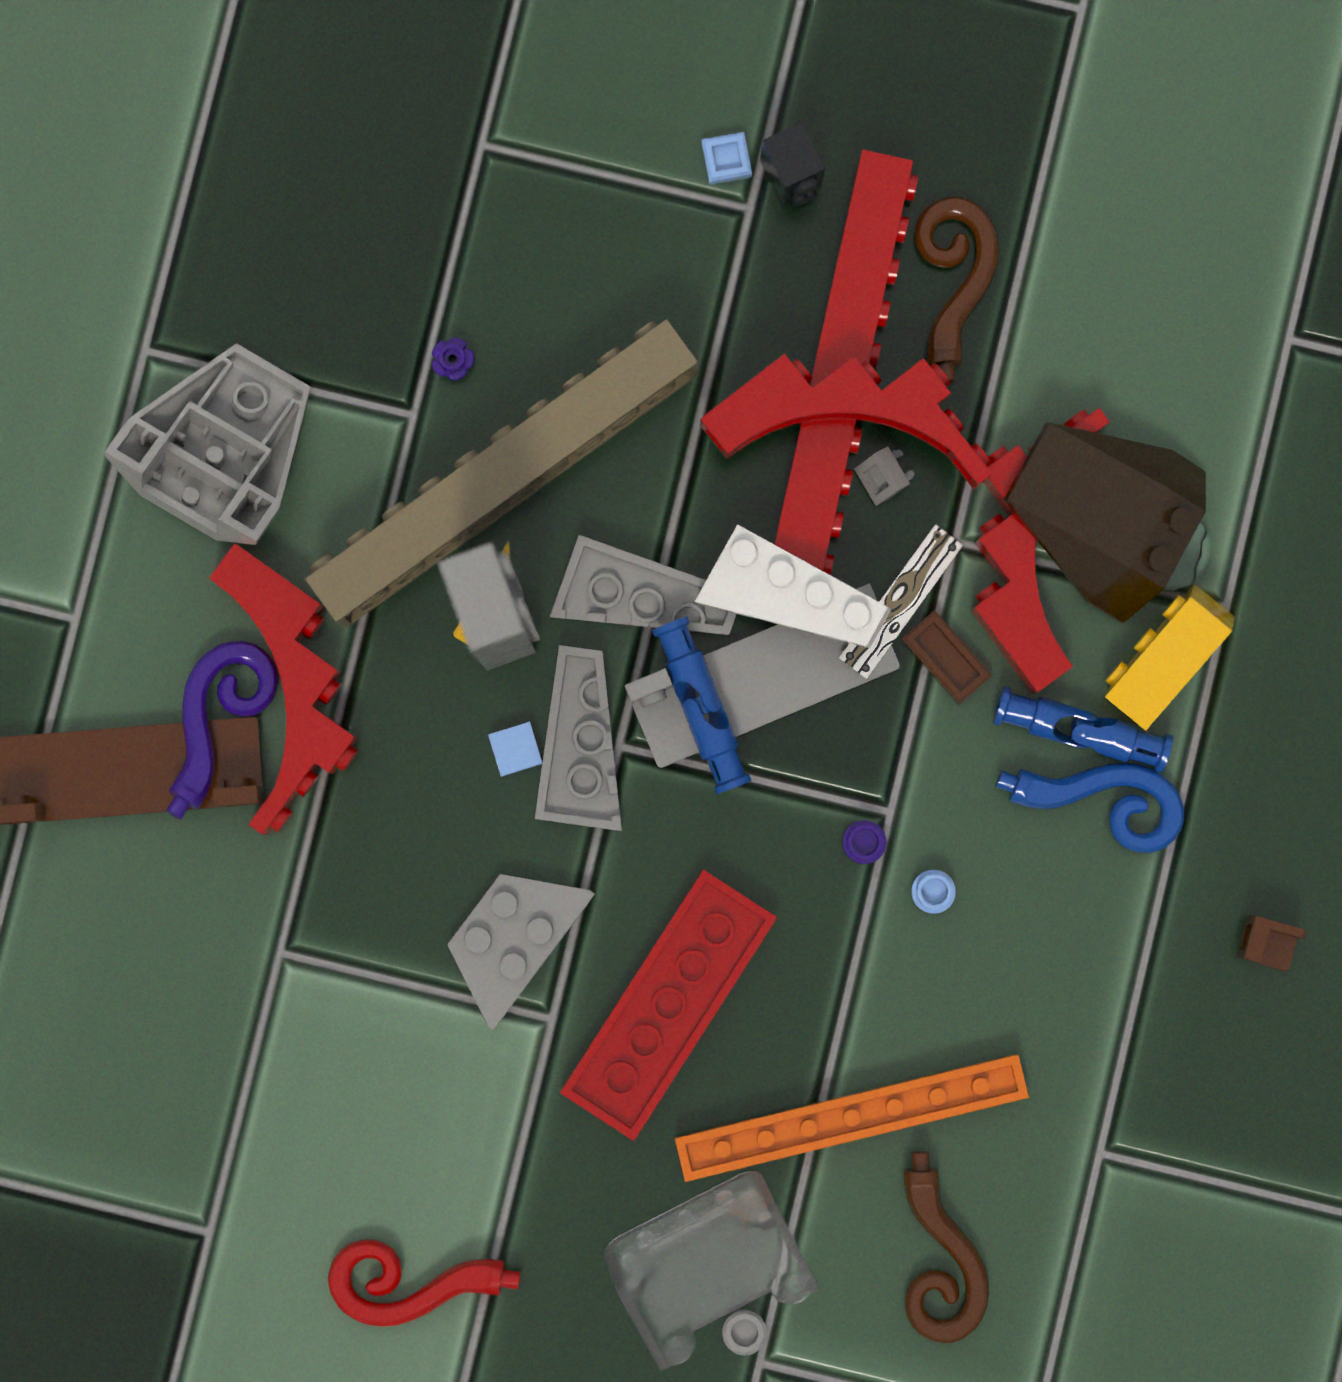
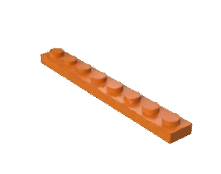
M1013 1054L675 1137L684 1179L685 1182L1026 1099L1029 1098L1019 1055Z

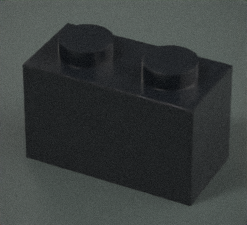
M803 122L762 140L760 162L781 206L783 207L793 202L794 206L798 207L818 196L816 191L821 189L825 167Z

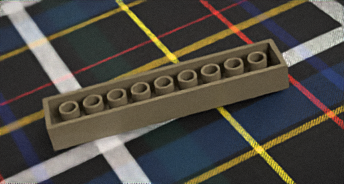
M666 319L659 325L655 321H651L633 335L636 341L626 349L621 351L617 346L608 351L597 361L600 367L587 377L583 372L572 377L561 387L564 393L552 402H549L547 398L537 402L525 413L528 417L527 420L515 428L508 424L490 437L489 440L492 442V445L479 454L476 450L468 452L454 463V467L457 470L442 480L438 475L423 484L418 489L421 496L406 506L401 501L388 509L381 516L385 522L371 532L367 527L359 530L345 542L348 546L346 550L336 557L329 553L312 564L309 568L312 574L305 578V580L335 622L344 629H347L696 378L698 361Z

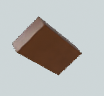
M935 610L901 639L958 705L992 676Z

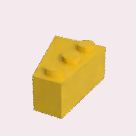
M1193 584L1183 597L1177 595L1162 613L1165 620L1156 631L1149 628L1133 647L1138 653L1129 664L1126 665L1121 661L1105 680L1110 685L1105 698L1145 731L1233 631L1235 616L1196 584Z

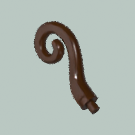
M959 196L939 199L926 207L919 216L915 227V243L922 258L931 265L940 268H951L960 264L966 259L969 252V239L963 233H958L954 237L952 245L947 249L939 248L934 243V231L941 222L950 219L959 220L971 229L975 238L976 257L973 267L964 282L935 317L928 338V364L931 366L936 363L946 374L950 383L956 381L954 367L963 363V325L989 287L997 268L999 257L997 233L988 214L982 207L971 200Z
M928 1151L912 1152V1168L903 1170L907 1201L920 1225L957 1262L964 1276L966 1298L963 1308L955 1317L939 1320L930 1316L924 1307V1296L928 1291L933 1289L939 1290L943 1299L948 1304L956 1303L960 1295L959 1286L953 1276L941 1270H929L919 1274L911 1281L905 1296V1311L912 1327L921 1336L934 1342L954 1343L968 1336L982 1321L989 1300L988 1276L985 1265L977 1250L943 1208L940 1196L939 1169L930 1168Z

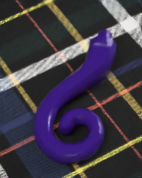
M245 641L220 644L204 654L197 661L188 676L182 703L186 759L168 790L174 796V799L166 809L169 814L179 820L182 819L189 807L196 810L200 808L212 784L215 757L207 718L206 699L209 686L215 676L224 667L237 663L250 667L257 675L258 688L256 693L250 698L239 697L236 693V676L227 674L220 680L217 687L218 700L223 708L233 715L242 717L254 716L265 710L276 695L279 680L277 668L272 658L256 644Z

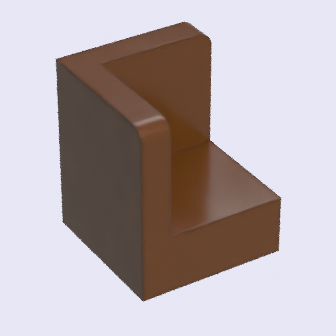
M1248 915L1236 957L1278 970L1288 971L1297 939H1304L1306 930L1259 916Z

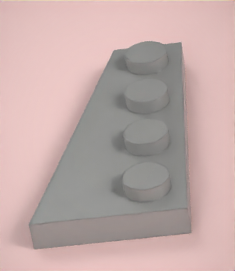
M579 535L550 617L658 628L687 616L690 622L687 625L689 631L729 635L737 614L695 602L706 580Z
M559 645L535 812L536 820L622 831L603 651Z

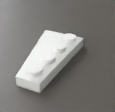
M739 525L736 526L695 600L696 603L769 621L789 628H796L866 648L872 646L892 610Z

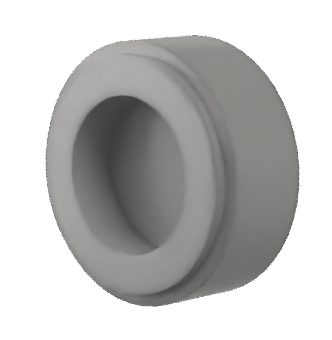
M738 1309L730 1313L725 1319L722 1335L726 1346L732 1352L739 1355H751L760 1350L764 1345L767 1330L763 1318L757 1312L751 1309Z

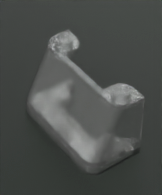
M756 1171L738 1174L619 1235L607 1245L604 1251V1258L616 1291L660 1371L672 1365L681 1364L691 1356L696 1346L694 1331L770 1292H772L778 1302L796 1304L805 1300L810 1294L820 1290L763 1176Z

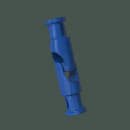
M686 616L655 628L652 632L655 637H659L668 660L665 664L666 670L683 708L701 759L707 760L716 782L715 792L719 794L752 780L750 775L744 772L736 751L739 744L718 696L702 651L696 650L687 627L690 622ZM696 690L699 692L700 697H696ZM708 713V722L704 719L703 714Z
M1003 686L993 717V724L1000 725L1002 722L1028 729L1030 735L1077 748L1090 747L1106 757L1123 762L1132 759L1152 765L1155 771L1161 773L1167 765L1173 743V735L1166 733L1162 737L1138 730L1136 724L1116 718H1098L1090 711L1040 696L1037 700L1011 693V688ZM1075 716L1072 720L1071 736L1063 734L1055 727L1059 719Z

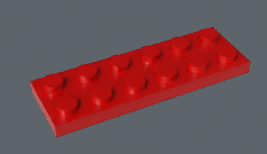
M703 870L567 1080L560 1094L634 1141L777 917Z

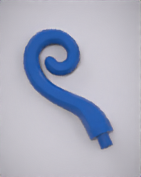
M1108 764L1060 779L1048 778L1024 769H1020L1017 776L1001 771L996 782V787L1010 792V802L1034 809L1060 808L1103 790L1119 786L1135 787L1149 793L1157 800L1161 809L1159 824L1149 833L1139 834L1133 832L1128 825V818L1131 814L1144 813L1148 810L1149 804L1144 797L1125 795L1112 806L1110 812L1109 826L1113 837L1123 847L1137 853H1154L1166 848L1176 839L1184 823V807L1176 788L1157 771L1138 764Z

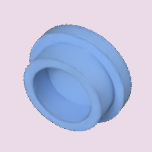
M940 870L922 872L916 877L911 888L912 899L916 906L922 911L931 914L947 910L952 905L956 894L953 880L949 875Z

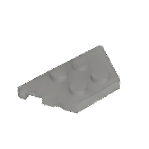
M504 874L498 876L447 944L489 1028L492 1030L496 1028L595 893L587 889Z

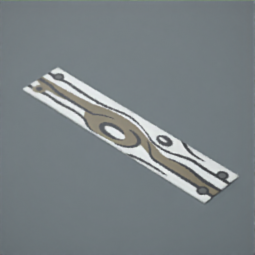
M935 524L880 600V603L892 610L872 646L866 648L849 643L839 659L867 679L963 545Z

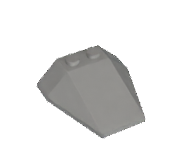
M236 343L131 416L104 451V456L141 497L216 541L256 545L280 510L311 387Z

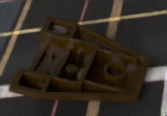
M1046 422L1004 500L1084 600L1118 622L1125 623L1166 587L1206 512V471L1171 449Z

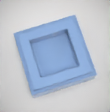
M744 132L702 139L701 144L709 185L752 177Z
M531 722L488 734L501 777L542 765V758Z

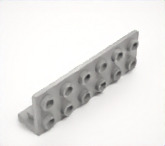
M870 583L856 589L877 600ZM775 625L704 655L724 711L728 716L735 737L897 670L900 664L892 645L867 679L839 659L849 643L782 625ZM666 669L624 685L659 768L699 753L683 708ZM696 690V697H700L699 692ZM708 713L703 714L704 719L708 722L709 716Z

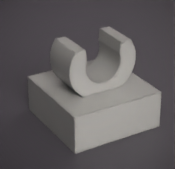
M886 447L874 453L854 468L876 506L889 500L910 485L909 480L915 475L913 470L904 473L899 466L897 459L903 455L901 450L891 452L889 447Z

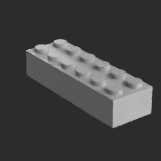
M492 543L438 562L469 649L486 670L536 653L533 643L539 641L540 637L533 618L524 603L525 596L517 574L505 551L497 554Z

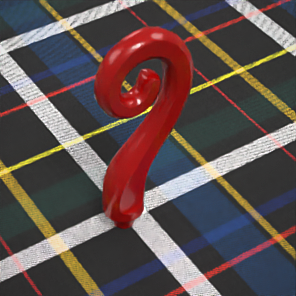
M373 1239L358 1240L342 1248L333 1259L328 1273L330 1294L338 1308L358 1322L378 1327L398 1326L414 1321L460 1294L477 1293L500 1296L502 1287L518 1290L521 1279V1272L505 1270L504 1260L475 1259L450 1267L405 1299L393 1303L368 1301L359 1296L352 1286V1271L360 1261L369 1258L376 1259L383 1267L382 1276L373 1278L366 1283V1290L372 1296L391 1294L397 1288L402 1278L401 1261L395 1250L386 1243Z

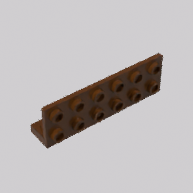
M245 717L208 720L214 749L215 769L211 787L199 809L263 804L265 798L258 718ZM183 722L0 737V825L167 812L166 809L174 799V796L168 790L186 759Z

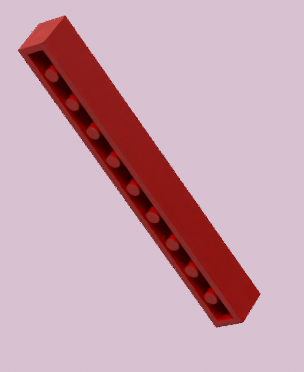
M862 150L811 376V388L853 356H855L860 364L867 361L874 369L877 367L881 344L874 342L877 326L885 327L891 302L883 300L886 284H895L900 259L892 258L895 242L904 243L909 217L901 216L904 201H913L918 181V175L911 174L912 160ZM827 419L801 423L774 543L779 548L831 575L835 555L827 554L830 537L839 538L844 517L843 512L836 511L840 495L848 496L853 476V470L845 469L849 452L857 454L863 428L855 427L856 420Z

